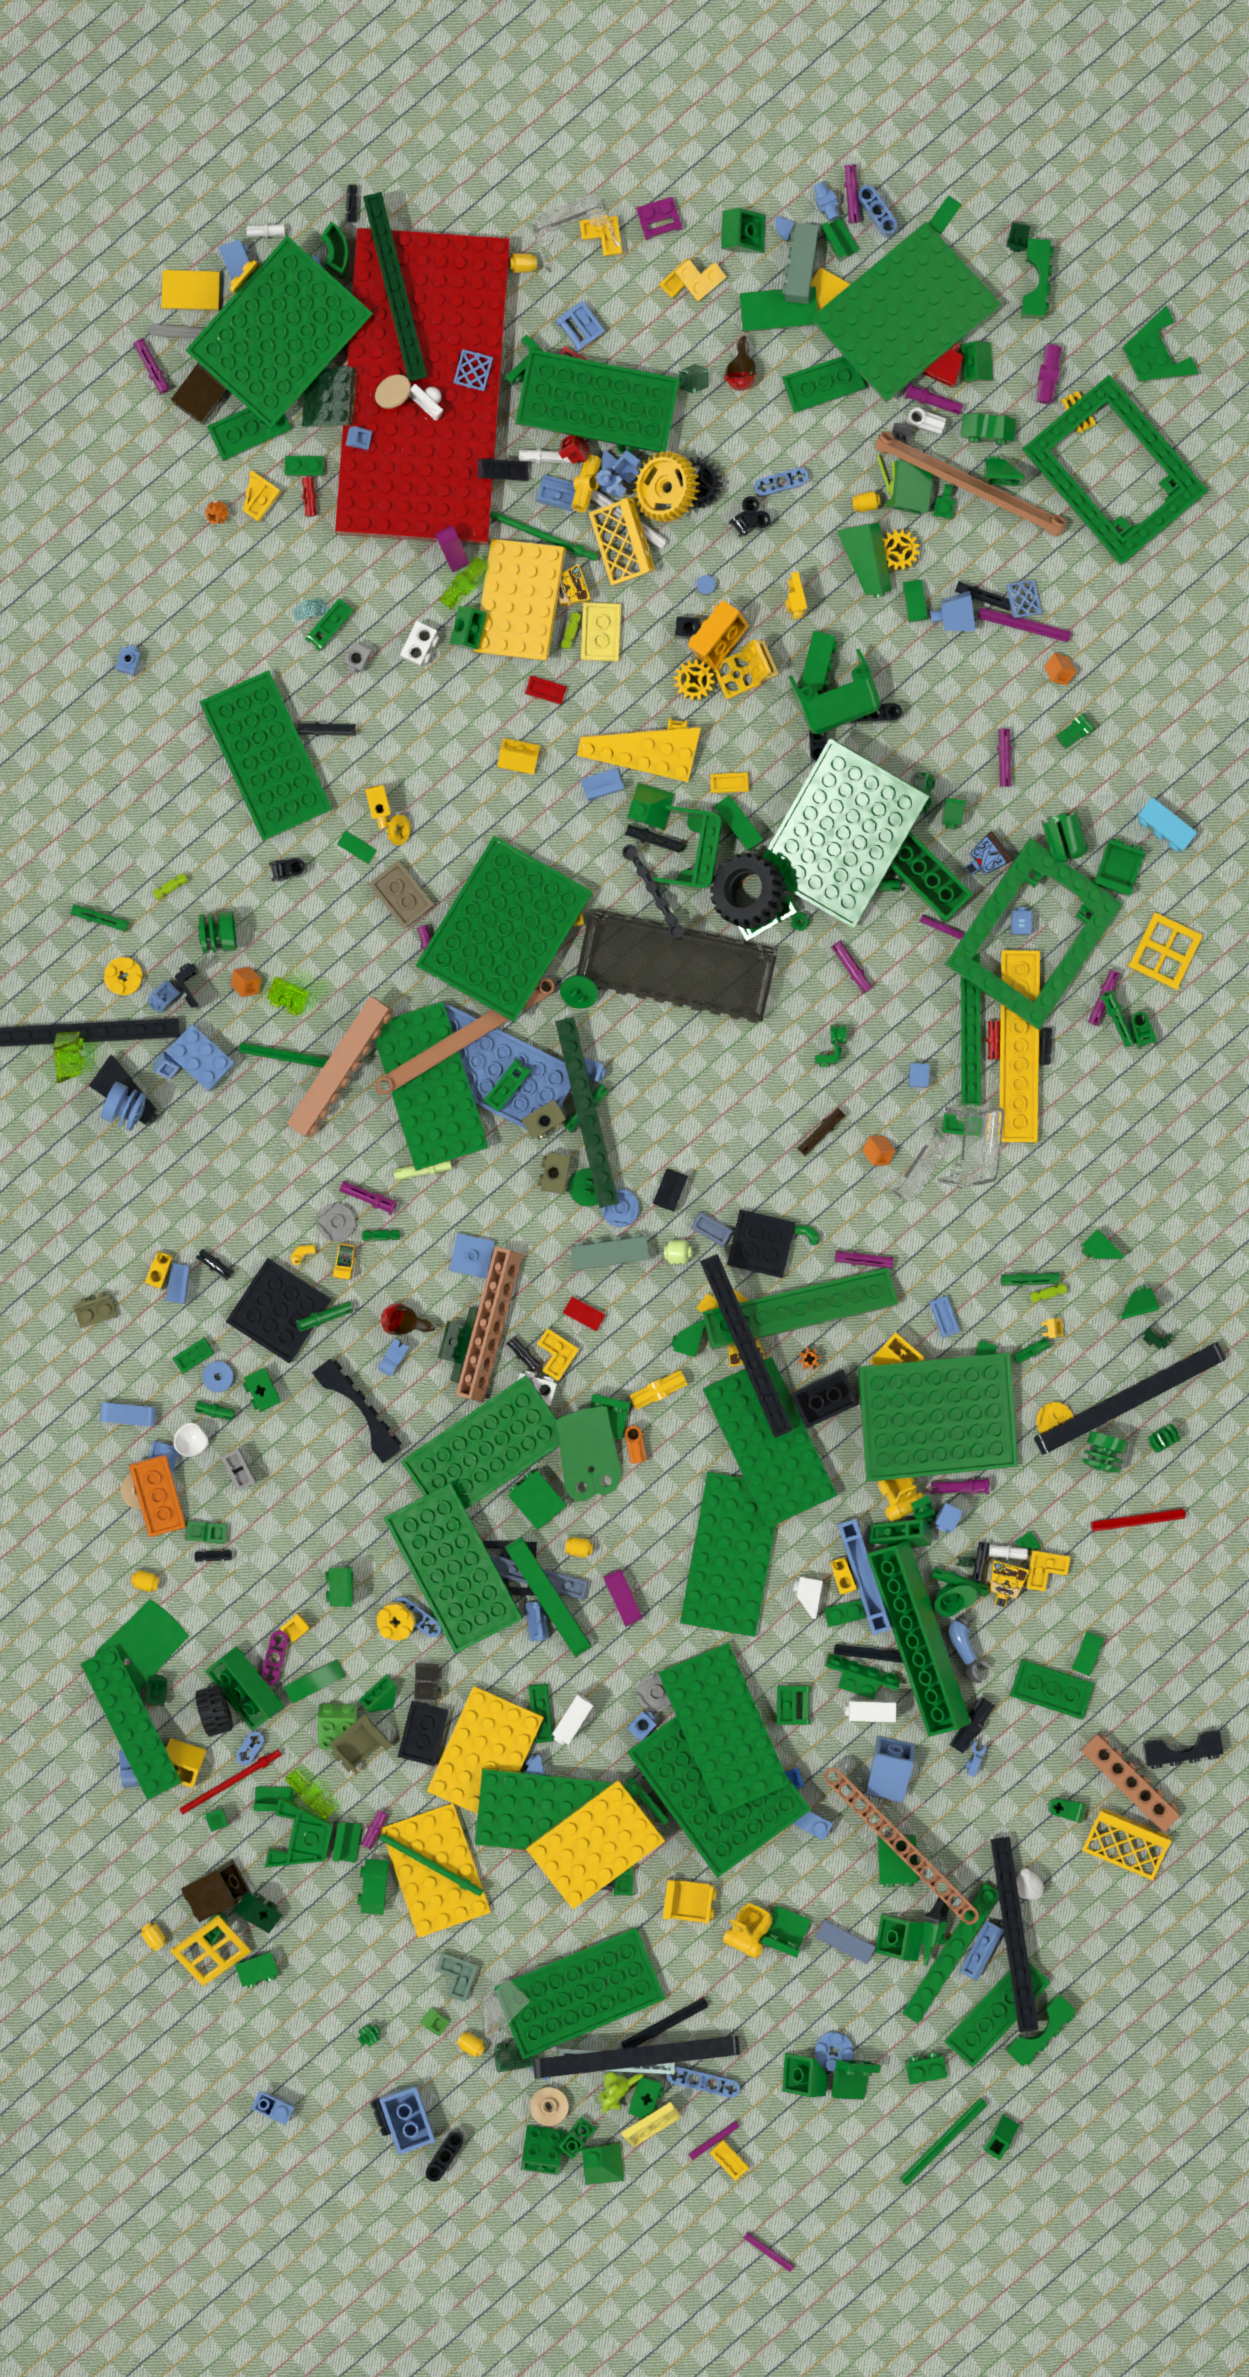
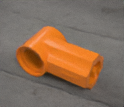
M629 1425L625 1429V1438L630 1464L647 1461L641 1429L637 1425ZM636 1429L639 1435L637 1438L631 1439L628 1437V1431Z

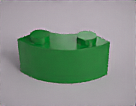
M330 221L320 236L322 243L328 248L326 267L343 278L349 264L348 246L342 231L336 224Z
M979 413L963 414L961 437L969 439L968 442L970 443L986 441L995 442V445L1005 446L1007 442L1015 441L1016 419L1008 416H993Z
M365 1859V1866H361L360 1878H363L362 1894L358 1893L357 1905H361V1913L384 1915L388 1860Z

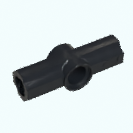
M981 1696L971 1712L968 1713L971 1724L960 1728L949 1745L963 1754L973 1738L977 1737L984 1727V1722L995 1705Z

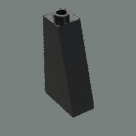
M111 1054L89 1085V1087L107 1098L116 1081L128 1086L127 1096H130L134 1090H137L136 1100L141 1093H144L119 1061ZM146 1097L145 1108L139 1120L146 1126L149 1123L153 1124L158 1117L156 1114L158 1109L148 1097Z

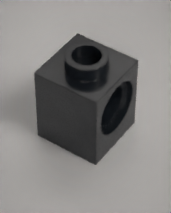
M677 617L675 638L690 640L692 635L696 634L701 628V624H699L700 619ZM691 624L695 630L692 633H686L684 626Z

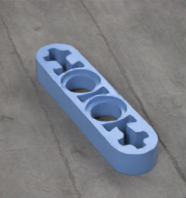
M675 2065L678 2074L684 2075V2071L687 2072L685 2082H681L683 2080L682 2077H676V2080H674L672 2075L666 2074L668 2081L673 2084L733 2098L740 2092L739 2083L734 2079ZM691 2074L699 2076L697 2084H691L688 2081ZM711 2078L718 2081V2086L715 2089H710L707 2086V2082ZM721 2080L725 2081V2086H730L733 2083L737 2090L729 2093L727 2088H723V2092L719 2091Z

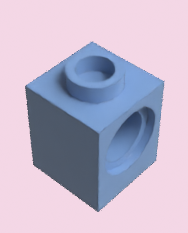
M642 1710L627 1726V1729L637 1739L642 1741L657 1725L655 1722L656 1717L649 1711L645 1713ZM641 1719H645L649 1723L648 1728L645 1730H641L637 1726L638 1721Z

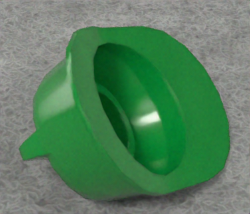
M968 1585L944 1586L937 1593L934 1610L936 1614L942 1617L953 1616L975 1603L978 1595L977 1591Z

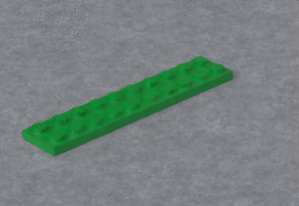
M884 1268L741 1302L739 1305L755 1340L898 1306V1301L889 1268ZM720 1309L703 1311L702 1316L711 1350L734 1345Z

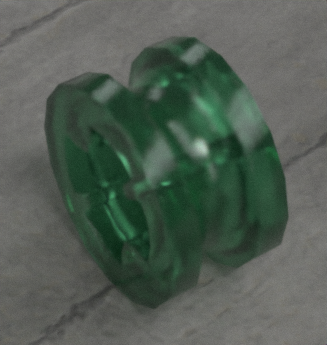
M957 1556L958 1563H956V1566L973 1568L971 1562L974 1558Z

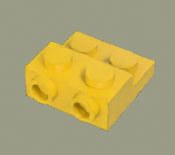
M797 571L791 573L790 579H788L789 593L784 602L786 612L791 614L793 620L803 618L808 609L799 572Z

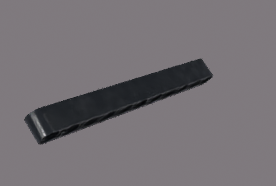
M1215 1342L1075 1415L1072 1419L1069 1418L1058 1424L1059 1426L1056 1425L1033 1439L1041 1455H1045L1223 1362L1227 1358L1220 1344Z
M739 2035L538 2058L532 2059L534 2079L735 2056L741 2055Z

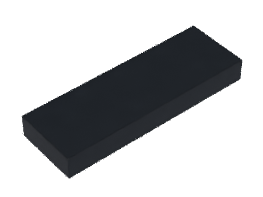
M478 459V479L528 481V462Z

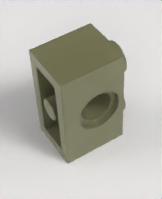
M552 1100L521 1120L533 1140L537 1138L539 1141L548 1136L547 1131L552 1128L556 1131L565 1125L563 1122L566 1121V1118L555 1100ZM543 1116L550 1118V1124L546 1127L539 1124V1120Z
M550 1152L547 1153V1156H543L541 1167H545L544 1175L540 1174L538 1181L541 1191L564 1195L570 1156ZM551 1168L559 1170L557 1178L549 1177L548 1171Z

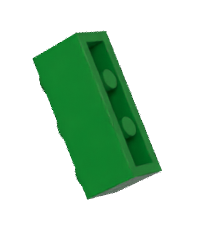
M813 631L799 689L810 686L815 688L819 694L822 693V689H827L829 679L825 677L827 671L832 669L833 660H830L831 652H836L838 644L837 641H834V635Z

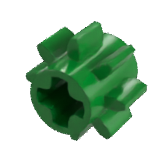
M368 2023L358 2031L360 2036L357 2039L362 2046L367 2044L368 2047H371L381 2039L378 2036L381 2031L376 2024L372 2027Z

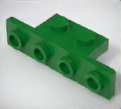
M827 1655L825 1667L842 1672L837 1688L873 1700L879 1685L895 1690L899 1689L901 1677L894 1673H887L875 1667L860 1664L857 1661H850L839 1655Z

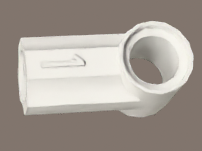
M913 408L907 416V423L911 427H918L941 435L946 418L925 412L921 408ZM912 414H919L921 421L914 422L911 417Z

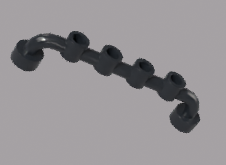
M626 845L622 850V855L626 860L632 861L637 868V874L644 880L646 890L654 897L656 907L665 916V922L671 926L669 928V935L674 940L683 939L685 929L678 924V918L668 908V901L661 896L659 886L651 879L649 869L639 859L638 849L634 845Z

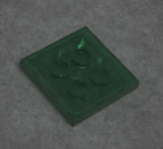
M325 368L304 391L302 427L353 425L357 368Z

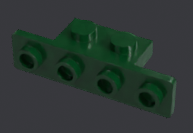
M469 1308L465 1325L447 1321L438 1358L455 1362L450 1378L452 1382L459 1383L478 1312L477 1308Z

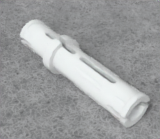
M537 448V450L519 449V461L536 462V464H540V462L573 464L567 457L562 459L558 454L559 451L541 450V448Z

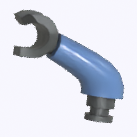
M962 1612V1618L959 1617L957 1621L953 1620L949 1626L950 1639L966 1665V1677L974 1683H981V1677L976 1673L977 1666L989 1669L991 1665L983 1660H976L977 1656L969 1640L970 1631L968 1629L970 1627L969 1623H973L974 1619L969 1614Z

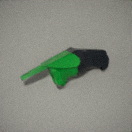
M938 1897L933 1909L924 1916L922 1944L924 1945L923 1965L928 1966L932 1948L936 1944L944 1945L947 1942L944 1939V1931L947 1927L949 1906L940 1897Z

